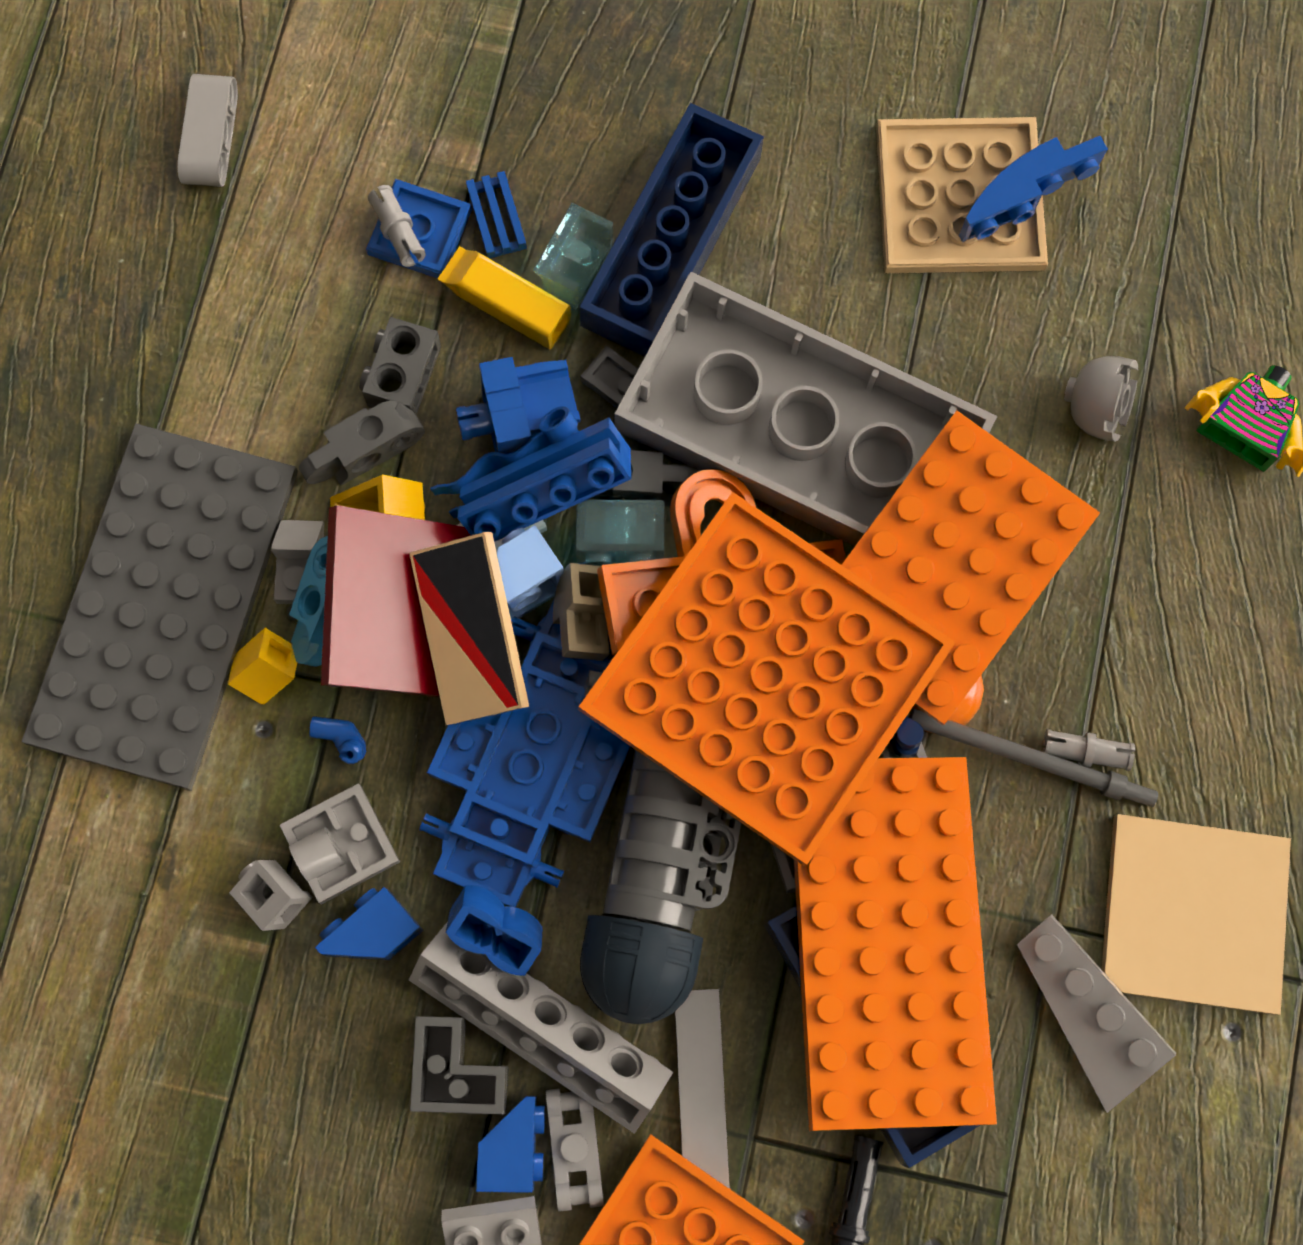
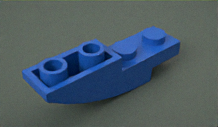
M1101 136L1067 150L1062 148L1059 140L1055 137L1019 157L1005 168L975 201L959 233L961 241L964 242L974 237L977 240L987 238L995 233L999 226L1011 221L1013 224L1022 223L1034 215L1042 195L1053 193L1064 182L1073 178L1083 180L1092 176L1099 170V165L1108 150Z

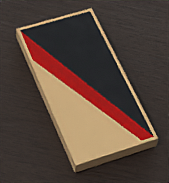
M483 532L410 552L446 725L529 707L492 532Z

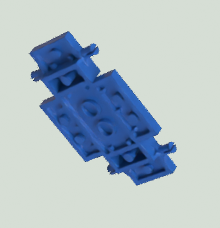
M554 600L548 614L537 626L515 616L511 620L514 635L530 641V649L521 667L529 707L448 725L427 771L429 776L467 791L457 815L451 823L426 813L423 820L439 828L432 827L423 822L420 825L419 831H424L443 839L442 854L433 874L463 888L465 885L485 888L495 894L503 905L517 907L524 888L533 878L558 888L560 880L545 873L562 879L564 870L541 862V849L550 826L590 843L631 747L578 710L579 705L586 697L584 696V686L589 670L603 673L615 656L612 655L609 634L610 655L603 661L562 657L560 624H553Z

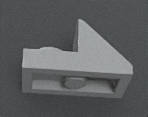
M280 521L271 547V551L277 558L274 601L277 604H293L309 554L313 546L324 537L323 521Z

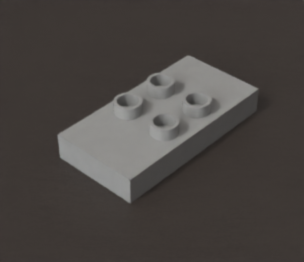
M690 272L615 412V426L621 434L658 452H663L664 455L691 468L698 469L699 471L716 469L728 472L747 486L753 498L856 546L956 410L988 433H990L997 416Z

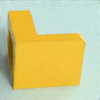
M265 627L236 653L228 685L259 704L267 703L294 680L297 662L292 644Z

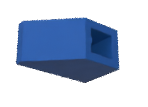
M383 887L379 892L372 888L356 901L354 907L357 911L343 922L341 918H338L320 933L319 936L323 941L315 948L320 954L327 957L391 960L424 930L387 888Z
M526 1096L478 1143L476 1192L532 1193L534 1191V1182H543L544 1153H535L536 1134H544L545 1106H537V1096Z

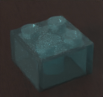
M585 500L578 503L576 520L577 564L601 566L663 559L664 500Z

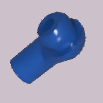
M312 717L309 731L310 738L332 740L340 753V759L344 763L355 764L364 758L366 742L354 723L347 720Z

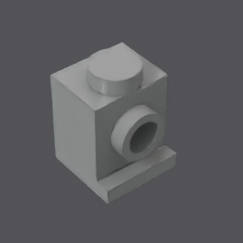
M256 860L248 864L239 874L238 878L240 881L229 892L262 931L285 929L313 898L308 891H302L276 860Z

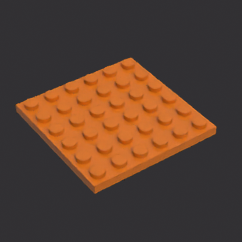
M732 492L581 702L578 710L805 867L956 642Z

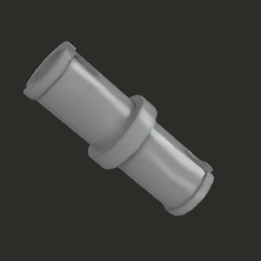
M389 185L377 187L384 202L381 198L379 199L376 191L373 189L368 195V201L381 221L380 230L384 238L390 239L404 267L416 265L409 250L412 254H415L420 263L425 258L426 253L412 230L413 221L410 215L402 211L393 189Z
M1050 729L1046 730L1043 746L1046 747L1043 748L1042 752L1062 759L1079 761L1082 766L1088 768L1092 764L1130 771L1133 766L1135 754H1131V752L1135 751L1134 743L1098 739L1095 733L1086 732L1085 736L1056 732Z

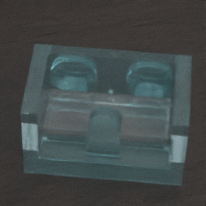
M571 203L533 269L541 278L542 286H544L546 292L569 304L570 308L576 311L613 245V222Z

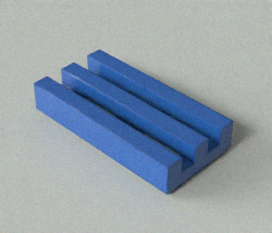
M505 171L498 172L497 177L490 178L489 175L481 177L482 181L474 183V179L466 181L468 194L487 257L490 259L527 249ZM493 189H501L516 239L515 242L509 243ZM485 191L501 243L500 246L493 247L478 196L480 192Z

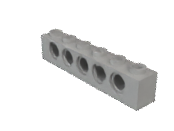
M446 923L420 955L409 981L635 1134L673 1072L662 1065L656 1058L647 1055L623 1039L619 1033L610 1030L586 1014L583 1009L571 1004L549 989L543 982L534 979L527 973L525 976L507 973L496 967L486 954L472 953L459 947L447 935Z

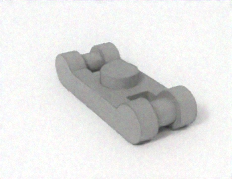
M560 1088L546 1090L558 1212L572 1210V1205L590 1203V1208L603 1207L604 1201L594 1107L574 1092L560 1093ZM580 1109L581 1123L564 1125L562 1111ZM586 1170L587 1184L570 1186L569 1172Z

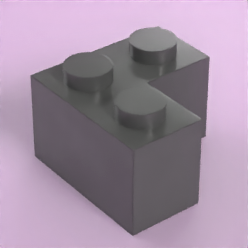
M416 1016L410 1111L507 1113L509 1066L464 1065L466 1019Z

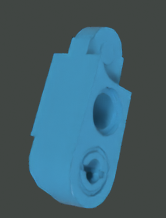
M328 536L321 538L313 546L289 613L290 616L298 620L291 640L296 662L314 667L322 664Z

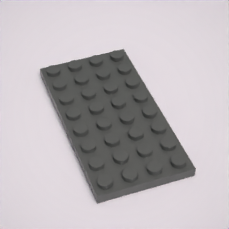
M135 423L22 743L192 791L229 680L233 659L239 650L272 552L273 540L280 521L283 519L298 474L296 466Z

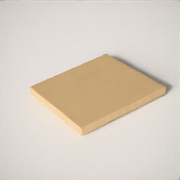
M1036 117L877 120L876 138L884 273L1046 270L1048 257L1043 195L1035 209L1034 215L1019 224H1013L1012 221L999 226L995 233L981 240H977L974 237L962 242L959 237L968 213L985 188L1015 160L1038 146Z
M1121 814L1115 815L1113 819L1101 970L1123 994L1281 1015L1291 838Z

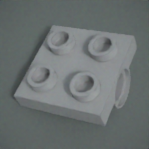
M359 783L280 824L290 845L289 849L294 861L304 878L308 881L319 904L335 898L400 863Z
M535 1196L442 1210L441 1222L445 1245H542Z

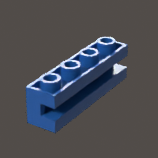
M606 418L570 435L563 441L553 443L460 488V499L465 505L458 508L457 518L471 536L483 532H492L494 542L498 541L518 528H526L631 480V448L611 419Z

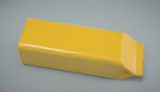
M459 246L438 277V281L445 284L458 297L549 350L553 348L571 320L569 304L477 251L466 250Z

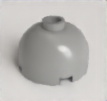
M1120 356L1100 357L1084 365L1077 378L1070 377L1064 399L1067 402H1071V415L1076 425L1086 434L1112 442L1119 440L1121 435L1114 433L1119 422L1121 426H1126L1135 398L1137 380L1129 378L1130 369L1138 370L1136 360Z

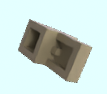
M569 563L559 579L553 604V624H560L562 657L603 661L610 655L608 629L597 569L600 566Z

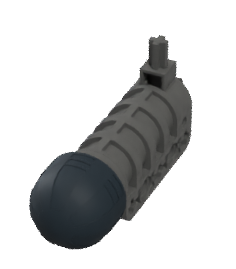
M589 670L584 686V696L589 693L602 673ZM635 750L602 913L604 916H588L582 943L580 972L588 996L601 1011L618 1021L631 1024H646L661 1020L672 1014L685 1002L692 991L703 944L702 937L689 933L692 930L695 911L717 907L726 899L741 822L637 750ZM726 820H730L729 826L725 825ZM724 837L726 847L724 852L718 856L721 839ZM703 839L709 844V854L703 847ZM717 864L722 865L721 871L717 870ZM713 887H716V893L712 895Z

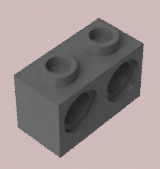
M393 317L389 318L386 329H380L376 335L373 347L376 356L371 367H365L360 379L359 388L362 390L367 406L373 408L382 402L391 400L401 402L417 415L441 349L438 331ZM403 344L415 346L414 350L409 354L401 355L395 352ZM395 380L402 383L399 389L394 392L381 390L383 385L389 381Z

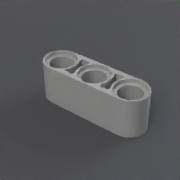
M192 74L178 155V177L181 184L223 187L225 185L238 99L235 77Z

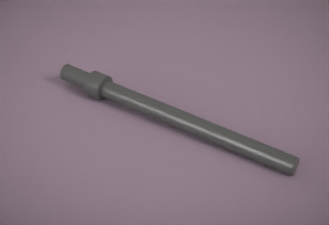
M915 708L910 713L909 718L918 722L923 730L1099 789L1103 796L1118 801L1125 798L1149 807H1154L1157 802L1158 791L1129 782L1128 777L1110 770L1107 773H1103L953 721H947L942 726L925 712Z

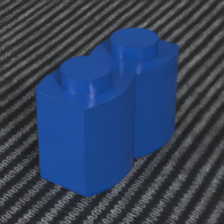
M465 885L450 909L446 928L449 938L456 945L469 952L486 954L496 967L507 973L525 976L542 948L543 927L533 915L520 908L504 906L495 894L485 888Z

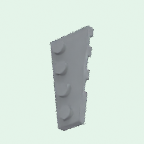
M1052 914L1017 944L1106 1113L1176 1056V1052Z

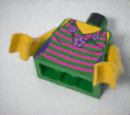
M1272 365L1268 368L1263 378L1254 372H1248L1241 380L1229 377L1206 387L1204 390L1198 391L1185 406L1187 411L1193 408L1202 416L1200 419L1202 423L1196 430L1198 433L1259 470L1266 471L1281 455L1280 460L1276 464L1277 469L1282 470L1285 465L1290 466L1294 469L1295 476L1297 477L1303 472L1301 419L1296 414L1300 402L1296 397L1284 391L1292 378L1286 369Z

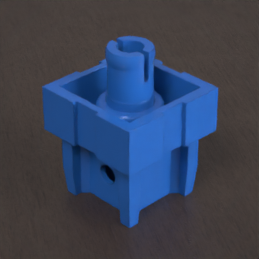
M513 357L479 363L483 403L456 408L462 440L466 441L474 437L491 434L495 452L503 454L517 451L534 436L541 433L542 431L539 428L540 421L548 412L557 407H567L578 423L581 420L579 411H577L566 360L546 361L515 367Z

